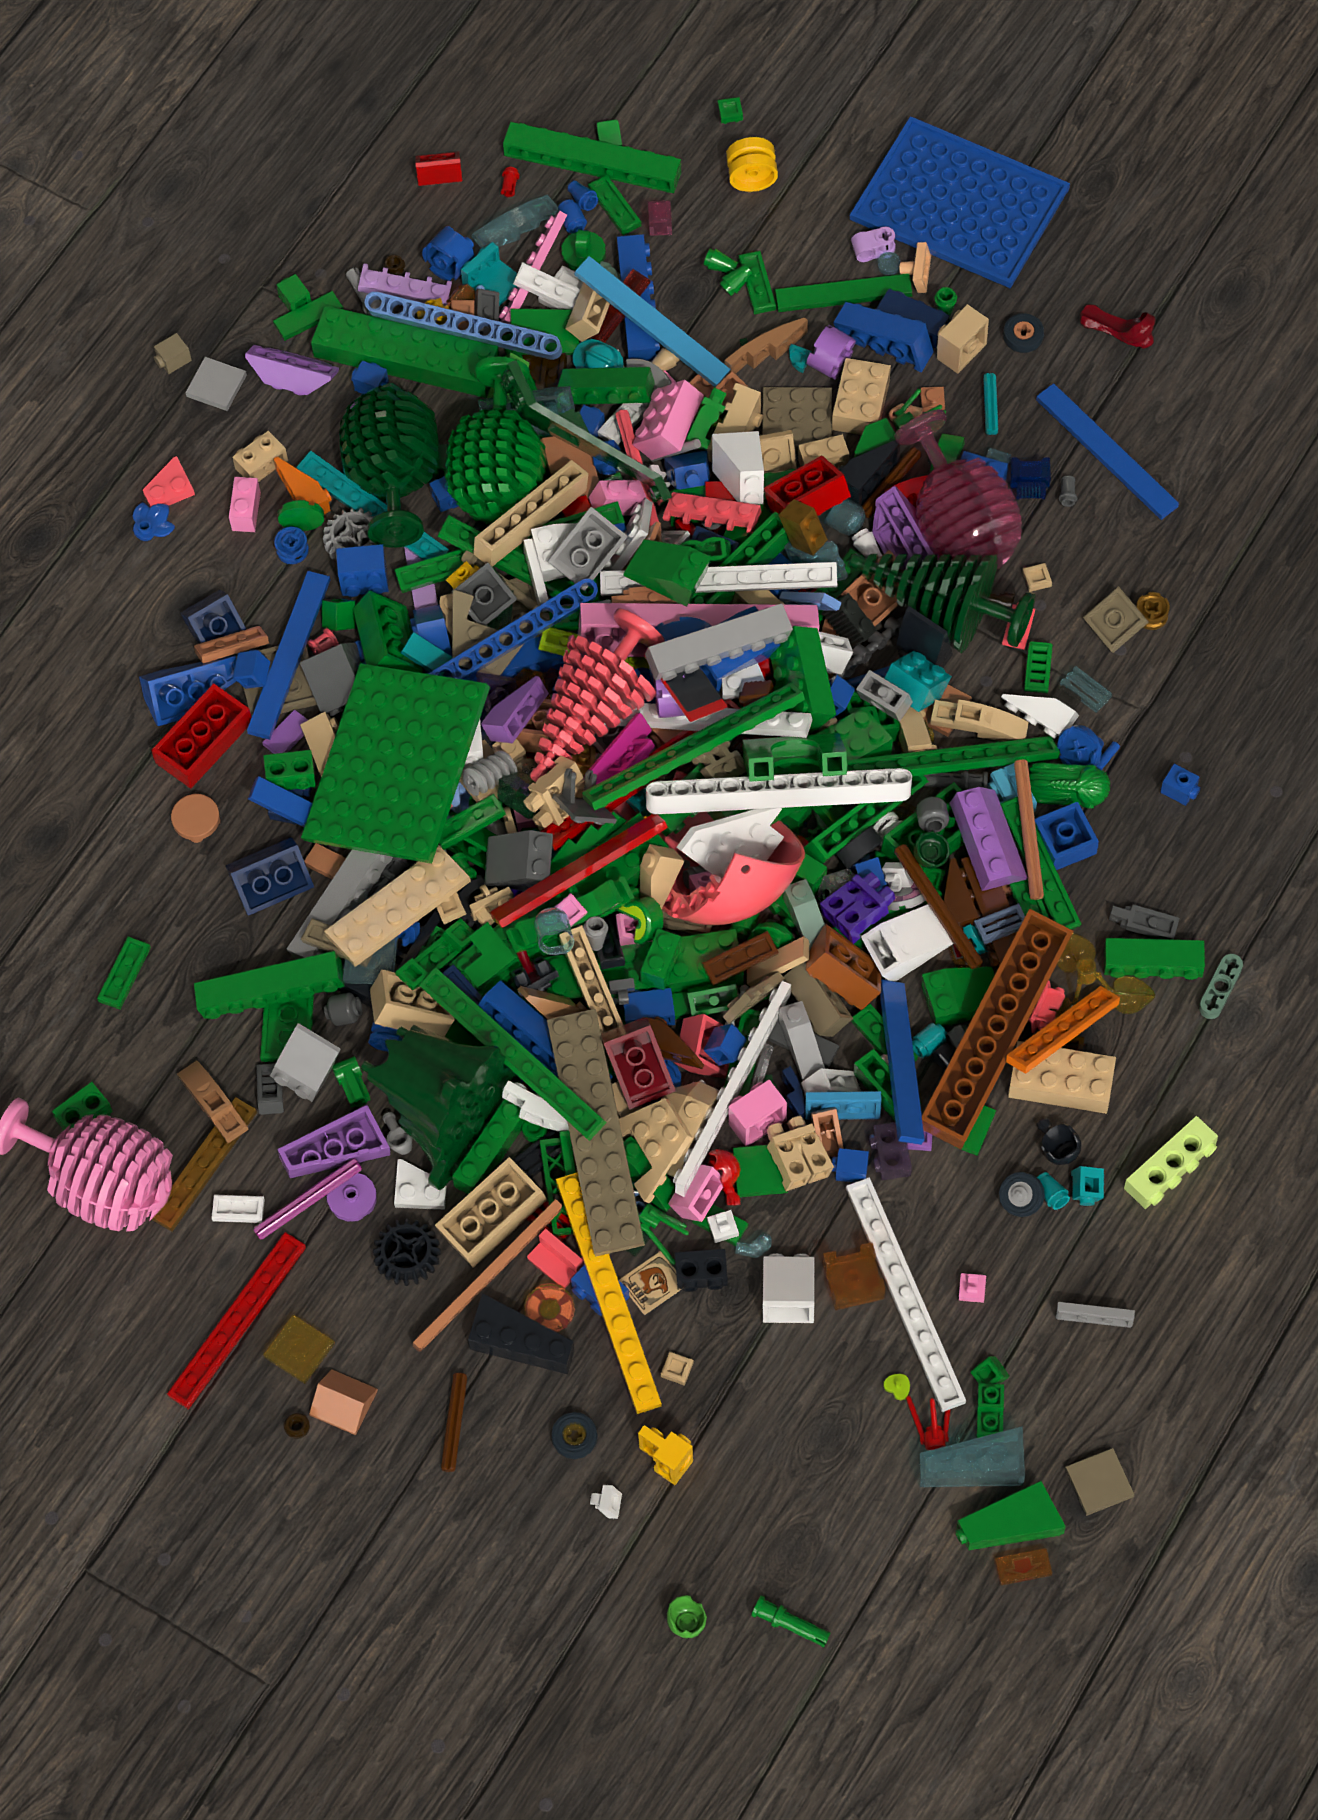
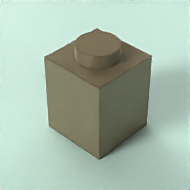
M177 333L154 346L156 353L154 360L159 368L164 367L168 374L192 361L189 348Z

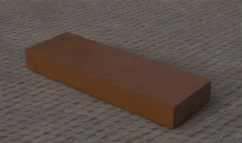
M766 931L703 962L702 966L712 986L778 955L779 952L769 932Z

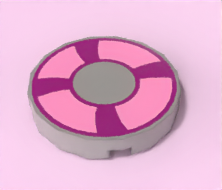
M913 883L911 887H902L899 892H894L895 900L887 907L888 910L896 911L900 910L899 906L905 905L909 909L920 905L925 899Z

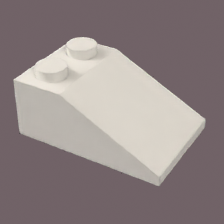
M577 523L551 524L531 529L532 540L534 541L544 582L566 577L547 561ZM610 560L603 568L611 567Z

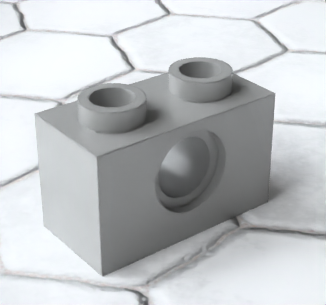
M871 670L868 671L856 689L861 699L899 722L913 703L907 692Z

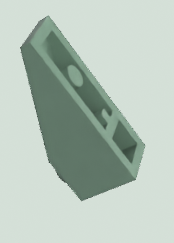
M807 879L790 884L783 893V900L800 937L804 936L809 940L810 950L825 924Z

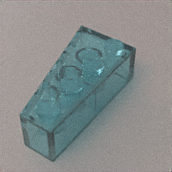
M1023 1426L922 1452L919 1455L920 1487L1022 1486L1024 1484Z

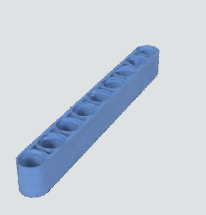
M371 292L365 298L367 310L375 317L492 344L550 360L557 359L562 354V345L559 339L551 334L380 292ZM374 300H381L382 303L379 308H371ZM397 305H402L403 311L399 314H394L393 308ZM417 311H425V316L422 319L414 318ZM440 316L447 317V321L443 325L436 324V320ZM467 321L469 326L466 330H459V323ZM483 327H490L491 332L488 335H480V330ZM505 332L513 333V337L509 341L502 340V335ZM532 337L535 339V342L532 346L523 345L524 340ZM556 343L557 348L554 351L548 352L545 350L547 344Z

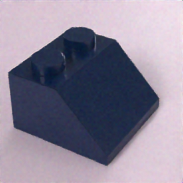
M222 590L216 591L180 613L198 644L247 630L229 595Z

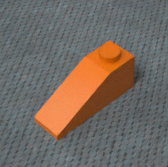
M279 457L274 458L276 471L293 501L305 500L309 501V505L313 506L316 503L323 508L324 514L331 511L329 502L332 499L326 488L322 489L318 481Z

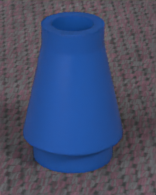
M572 181L568 185V191L580 209L590 211L596 207L598 197L595 191L583 186L578 181Z

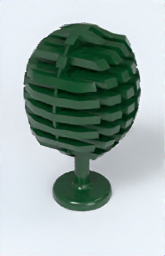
M389 383L371 389L365 394L363 393L354 400L355 402L352 401L347 406L340 422L339 442L343 472L346 477L361 486L360 488L367 493H372L387 502V511L376 515L369 522L367 528L368 537L377 545L383 544V547L397 548L417 542L424 533L422 520L412 512L401 510L400 498L422 488L423 483L427 484L431 480L436 466H438L439 442L435 413L432 408L419 400L411 392H405L395 384Z

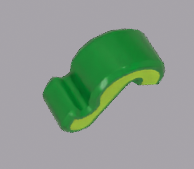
M629 886L634 899L616 911L638 921L634 943L643 944L654 939L657 929L662 930L663 912L660 904L654 898L648 896L638 898L639 890Z

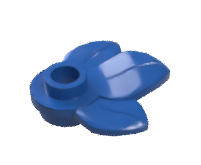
M140 503L133 512V519L135 521L133 531L135 536L142 541H149L154 536L165 537L175 529V526L167 521L169 506L167 504H156L149 508L145 503Z

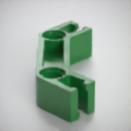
M625 876L619 877L614 882L613 880H608L595 890L576 898L587 911V914L569 929L555 912L550 910L540 916L519 921L515 924V928L506 930L505 932L515 953L545 945L558 939L561 933L581 925L584 926L589 918L595 916L603 918L633 900L634 896Z

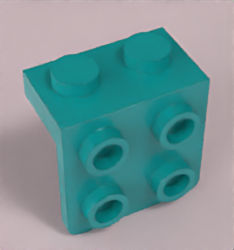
M493 242L487 247H483L477 256L471 261H467L461 269L462 285L474 294L478 285L484 286L485 290L499 292V306L507 300L512 289L518 287L513 284L517 273L500 260L499 247Z

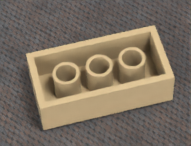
M1017 1041V1047L1023 1042ZM1060 1048L1026 1074L1013 1067L1009 1098L1107 1114L1116 1057Z
M509 1157L436 1223L435 1226L440 1234L474 1268L547 1199L543 1191Z

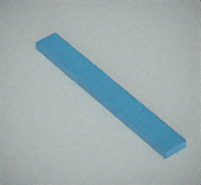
M590 256L575 271L574 275L712 386L716 387L730 372L731 369Z

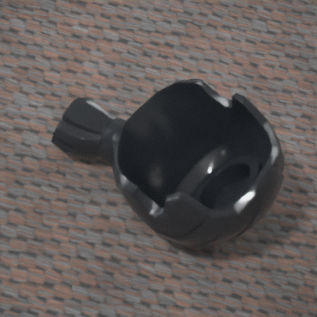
M1047 1117L1039 1120L1037 1128L1045 1134L1040 1142V1146L1048 1161L1055 1165H1066L1073 1162L1079 1156L1082 1147L1077 1132L1068 1124H1060L1054 1127Z

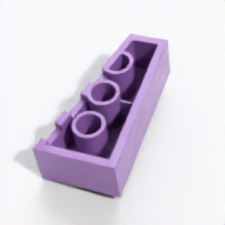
M368 1105L279 1148L278 1155L288 1176L294 1178L341 1167L353 1158L359 1163L390 1156V1147Z

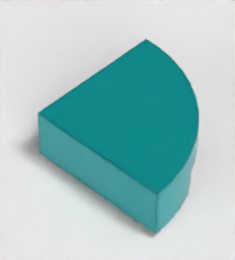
M791 344L789 359L792 366L803 373L807 366L808 356L812 351Z
M971 924L963 927L967 938L972 939L977 953L981 955L987 952L986 946L982 942V937L978 934V929Z

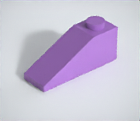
M539 676L529 680L491 709L481 723L490 741L513 744L549 694Z

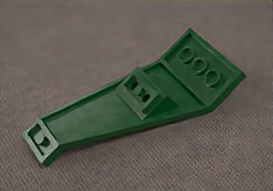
M517 360L507 364L501 377L500 385L505 395L509 393L512 399L510 403L512 410H515L522 419L645 483L650 488L647 491L653 503L657 502L658 506L667 503L672 496L660 474L590 434L579 411L575 413L572 408L558 415L537 403Z

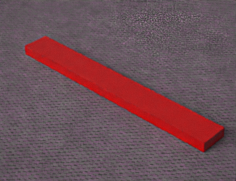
M651 814L489 912L492 919L501 928L507 926L667 829L668 826L665 820L657 814Z
M286 1232L282 1235L168 1391L167 1396L189 1410L306 1249L305 1244Z

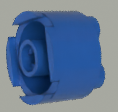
M446 226L423 248L422 256L425 262L428 260L432 265L429 269L436 276L446 281H450L452 278L456 280L461 275L463 265L474 258V251L472 249L474 244L468 237H463L454 231L453 228Z

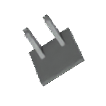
M566 769L562 794H553L552 797L560 805V808L571 817L572 821L577 823L587 821L599 825H605V823L616 824L617 819L605 807L594 810L584 800L583 796L582 798L575 797L576 772H572L573 769ZM588 770L585 774L584 791L596 785L597 775L593 774V770Z

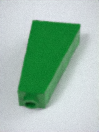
M1042 1481L958 1520L955 1533L961 1545L965 1544L968 1550L1060 1536L1064 1534L1066 1526Z

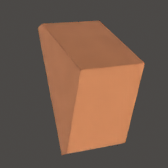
M836 1107L811 1112V1124L815 1128L814 1132L819 1137L828 1156H838L839 1148L844 1149Z

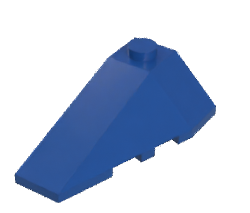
M228 656L204 664L199 662L164 669L139 676L144 700L156 725L161 726L180 720L213 683L223 690L235 683L236 680L233 678L237 661L236 656Z

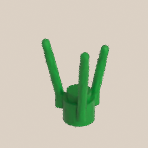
M917 389L901 409L895 412L896 418L893 419V423L898 431L904 435L946 414V410L937 412L942 409V405H938L916 418L910 412L905 413L906 409L920 394L921 390Z
M648 1203L639 1215L640 1222L642 1223L641 1228L669 1262L674 1265L675 1260L650 1230V1227L655 1229L660 1221L684 1235H688L689 1231L685 1229L687 1225Z

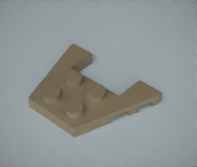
M453 590V658L499 631L467 620L474 596L457 590ZM521 612L520 617H522L526 613ZM522 623L519 627L523 633H530L533 630L530 623ZM503 635L499 639L500 643L504 646H508L513 642L509 635ZM524 644L476 673L498 680ZM483 647L479 651L480 656L483 658H489L493 654L492 650L488 647ZM464 659L459 662V667L470 670L472 663Z

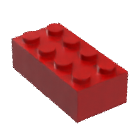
M213 683L151 750L155 763L192 789L248 728L252 718L250 709Z

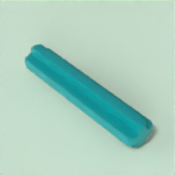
M986 373L983 379L985 430L987 435H996L998 433L996 375L994 373Z

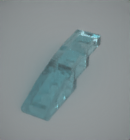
M544 195L526 202L490 221L472 233L471 237L481 248L487 247L491 242L499 247L520 239L521 233L539 228L541 221L548 219L551 215L554 217L559 211L558 206L548 195Z

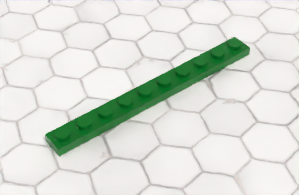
M618 501L594 508L613 525L625 524ZM586 511L548 522L543 526L578 523ZM523 541L514 550L525 555ZM462 549L395 569L402 593L446 580L464 563L461 561V558L466 551Z
M791 682L582 792L583 798L594 810L603 808L608 803L628 795L629 792L649 784L650 781L661 775L668 774L680 765L689 763L699 755L710 752L718 745L732 740L745 731L753 729L756 725L774 718L777 714L795 707L798 703L805 700L804 694Z
M1047 736L847 760V771L902 768L910 771L912 776L1011 765L1017 760H1027L1028 762L1058 759L1060 751L1052 737Z
M436 967L419 984L424 991L482 1044L499 1047L500 1055L505 1056L504 1064L586 1139L590 1141L607 1123Z

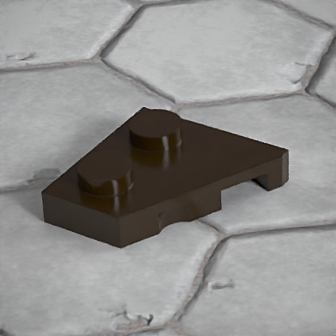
M562 353L560 357L554 360L534 355H523V359L529 362L530 375L541 397H560L557 387L562 370L566 369L567 366L566 353Z

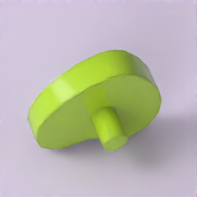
M893 1374L885 1379L884 1389L889 1393H893L897 1400H904L909 1394L910 1382L904 1374Z

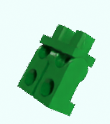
M714 387L709 397L702 399L700 404L702 408L698 411L684 442L699 439L701 446L698 449L705 451L711 441L705 437L711 425L723 413L725 406L721 404L727 393Z

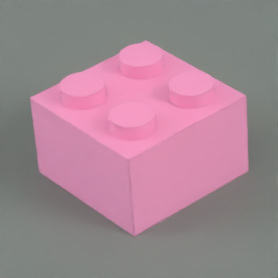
M770 1080L764 1083L759 1082L751 1088L748 1094L743 1097L738 1096L730 1102L728 1106L729 1126L744 1146L748 1147L766 1135L770 1125L782 1124L787 1120V1102Z

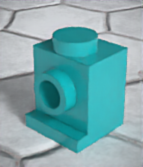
M1080 1166L1071 1171V1176H1073L1072 1200H1079V1204L1083 1206H1093L1095 1202L1104 1198V1169Z

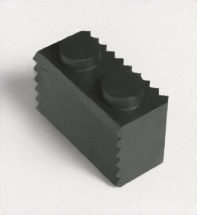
M849 592L837 599L842 602L839 610L822 611V615L825 616V619H828V623L833 627V630H836V634H839L840 637L848 638L851 648L866 641L877 631L872 621L865 615Z

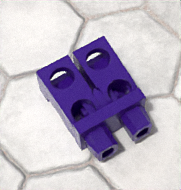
M871 872L863 878L857 874L852 878V881H849L820 903L823 917L854 944L860 939V934L871 924L878 922L881 917L884 918L889 914L887 906L895 900V895L888 886H885L879 892L875 891L881 884L874 873Z

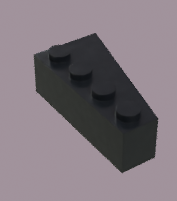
M482 1293L468 1338L470 1350L568 1374L575 1352L572 1340Z

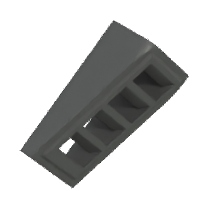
M275 1064L257 1065V1100L259 1114L261 1115L284 1112L283 1086L278 1083L274 1084L276 1082L272 1077H262V1075L271 1074Z

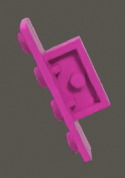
M642 713L634 715L589 769L593 770V774L597 775L596 785L649 757V753L655 745L651 739H645L652 729Z

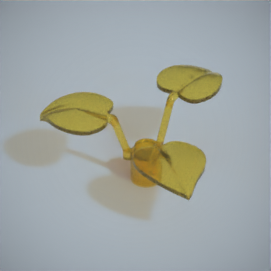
M1073 933L1057 965L1064 972H1073L1077 969L1078 980L1074 999L1071 1002L1069 998L1065 997L1059 1011L1050 1010L1057 1012L1056 1018L1078 1002L1082 984L1089 985L1096 979L1107 990L1120 997L1119 1005L1115 1009L1125 1014L1136 1013L1143 1009L1155 998V993L1146 983L1133 977L1118 978L1114 982V989H1112L1102 977L1101 972L1096 970V963L1094 961L1096 951L1093 944L1089 940Z

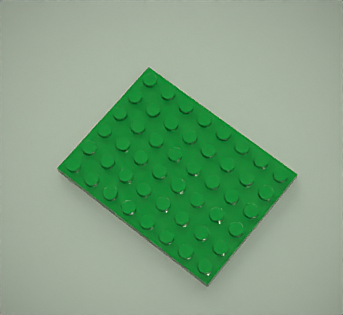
M360 663L301 838L307 842L432 864L490 689L489 685L482 682Z

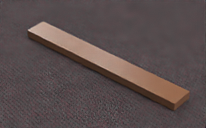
M555 1199L413 1342V1347L419 1352L422 1351L557 1216L562 1209V1204Z

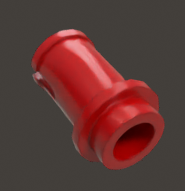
M507 167L502 173L504 180L501 194H504L505 197H513L520 174L516 168Z

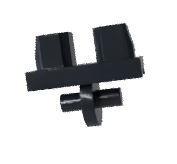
M543 956L533 959L531 963L535 970L527 974L523 967L511 971L513 979L511 986L520 997H523L517 990L520 986L545 992L544 990L551 987L550 981L559 977L557 970Z

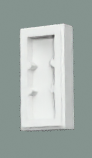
M214 1195L212 1220L219 1222L261 1223L264 1213V1196Z

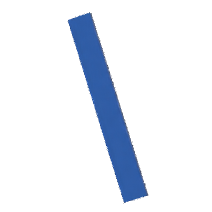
M1054 383L1037 395L1036 401L1160 520L1178 508L1179 503Z
M307 571L268 673L266 685L262 689L247 728L249 735L271 739L320 610L322 600L329 586L330 576Z
M881 980L880 1000L897 1137L900 1142L922 1145L925 1138L905 984Z

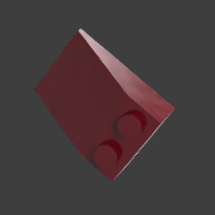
M647 1016L601 1034L629 1110L676 1092Z

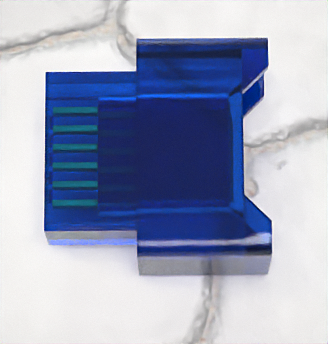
M1012 457L1010 460V487L1016 488V500H1019V498H1042V500H1045L1046 488L1050 487L1051 481L1050 458L1044 457L1041 461H1020L1017 457Z

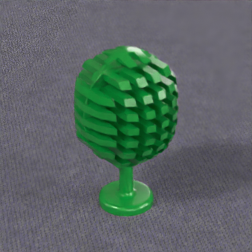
M489 357L476 363L474 370L476 379L483 385L494 388L493 409L478 410L479 412L473 414V419L470 415L461 417L459 421L461 424L457 426L456 432L454 430L451 432L446 451L445 487L447 492L457 501V505L475 521L487 524L495 522L544 482V463L546 461L544 450L546 446L543 440L534 431L532 425L527 420L522 419L515 410H506L507 394L505 395L501 388V377L507 364L517 360L509 357ZM517 360L526 381H528L530 376L529 367Z

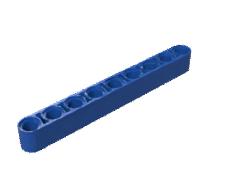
M583 579L428 674L439 676L442 672H448L452 678L467 679L578 611L580 603H591L596 598L598 592L597 584L591 579ZM589 586L592 588L593 594L591 596H584L581 594L580 588ZM563 598H569L572 600L573 606L565 609L560 605V601ZM548 610L552 613L553 618L550 621H544L540 618V613ZM522 623H530L533 630L530 633H523L519 627ZM503 635H509L513 642L508 646H504L500 643L499 639ZM488 647L492 650L493 654L489 658H483L479 654L480 649ZM464 659L469 660L472 663V668L464 671L459 667V662Z

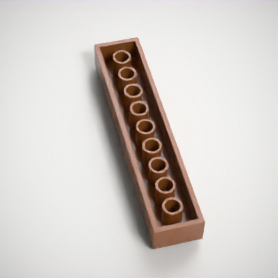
M1029 909L922 1115L924 1131L962 1149L1006 1064L1007 1054L1013 1050L1074 932L1073 930Z

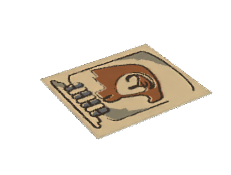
M661 1251L619 1279L629 1289V1296L644 1315L682 1290H677L676 1270Z

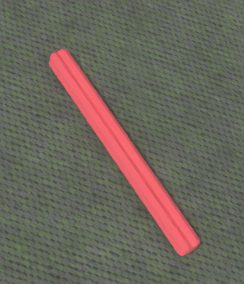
M623 409L619 410L615 416L626 455L643 464L640 451L632 445L635 433L629 412ZM641 482L646 498L651 501L647 491L650 489L649 486ZM654 503L652 505L650 526L656 521L659 522Z

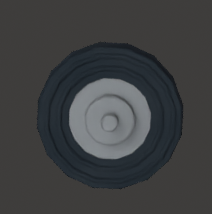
M1017 1172L1008 1176L1001 1184L999 1191L1000 1202L1003 1208L1011 1215L1018 1217H1027L1036 1213L1043 1205L1045 1198L1044 1187L1040 1180L1033 1174L1026 1172Z

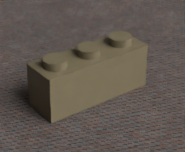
M806 962L794 967L784 976V981L791 984L790 994L798 1002H803L807 1015L812 1022V1028L818 1035L833 1037L853 1019L837 993L830 991L823 982L808 974Z

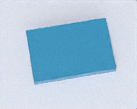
M881 1091L806 1092L805 1118L811 1120V1112L836 1107L838 1120L879 1119Z

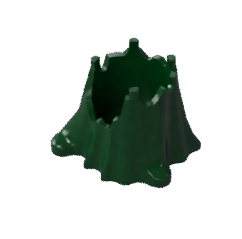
M413 1025L410 1030L401 1026L396 1034L404 1038L402 1041L391 1039L385 1041L389 1050L387 1061L382 1065H373L368 1061H364L361 1070L368 1073L366 1079L383 1091L389 1099V1104L398 1110L401 1115L399 1123L402 1125L401 1128L420 1145L432 1165V1170L428 1177L429 1185L437 1190H442L450 1180H453V1174L504 1101V1098H502L503 1089L508 1080L513 1081L516 1074L504 1064L505 1056L500 1055V1049L495 1045L480 1047L464 1045L416 1025Z

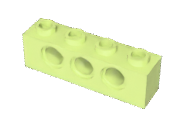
M1194 1117L1126 1179L1124 1189L1145 1209L1151 1204L1155 1206L1164 1197L1163 1193L1168 1188L1172 1190L1181 1182V1176L1186 1172L1189 1174L1193 1172L1199 1165L1198 1161L1204 1155L1209 1157L1216 1150L1218 1135L1199 1117ZM1192 1145L1196 1150L1188 1151L1184 1146ZM1175 1161L1179 1166L1170 1167L1167 1162ZM1157 1177L1161 1180V1182L1155 1184L1152 1183L1149 1180V1178Z

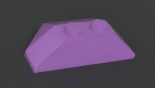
M253 345L245 354V358L264 384L271 385L275 389L290 390L297 395H308L331 381L339 371L338 367L324 361L283 350L262 348L258 345Z
M893 486L878 497L875 504L876 510L872 532L883 553L885 554L890 550L896 557L899 554L908 555L906 564L913 554H921L923 560L927 555H937L939 560L937 544L917 509L896 486Z

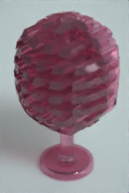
M933 410L914 418L902 426L895 433L894 438L900 445H910L920 441L934 466L932 472L923 482L924 485L919 491L916 500L918 526L920 530L926 531L922 537L925 542L933 543L930 545V549L933 553L939 554V558L942 555H952L953 559L955 556L966 554L968 559L974 554H981L982 558L986 557V555H997V569L1001 568L1016 551L1014 549L1020 542L1022 529H1020L1022 517L1019 514L1020 508L1017 501L1014 502L1015 495L1011 489H1007L1008 484L1002 477L1000 478L997 475L999 473L993 467L984 466L986 462L979 457L966 462L968 459L946 461L933 436V433L938 431L947 420L944 410Z

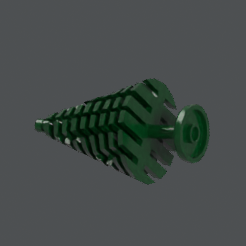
M858 554L851 556L849 560L850 567L861 569L862 576L868 581L875 574L874 585L880 590L886 582L885 593L889 597L893 598L897 593L896 602L901 607H905L908 603V606L946 630L950 644L954 642V649L961 654L968 648L984 614L1010 623L1007 637L1010 646L1017 647L1025 634L1035 604V593H1024L1016 609L990 601L989 597L997 571V555H986V557L982 558L981 554H974L969 559L966 554L957 555L954 559L952 555H942L939 560L937 555H927L923 560L921 554H913L907 564L908 555L906 554L897 555L894 562L892 561V554H884L879 563H877L878 554H870L867 559Z

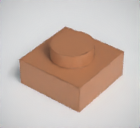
M944 387L921 388V408H923V412H927L938 405H942V409L938 411L945 410Z

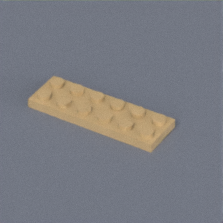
M439 846L432 864L417 862L324 931L325 935L356 967L471 882L470 877Z

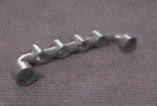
M904 615L898 620L894 617H889L884 624L886 630L883 633L874 632L868 638L870 644L866 647L861 644L855 646L852 654L853 658L847 663L842 675L835 673L833 677L836 675L842 679L850 677L858 665L869 661L872 653L877 649H883L893 635L898 636Z

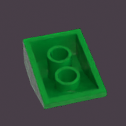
M644 539L623 576L687 607L707 573L711 557L689 546Z
M946 968L922 974L921 987L932 1022L935 1025L940 1024L942 1027L971 1021L995 976L993 968Z

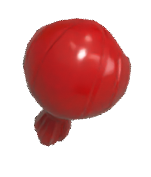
M714 1149L710 1151V1161L707 1166L714 1167L722 1176L720 1180L723 1185L722 1191L726 1194V1205H740V1197L735 1192L733 1186L741 1171L739 1161L736 1156L727 1150Z

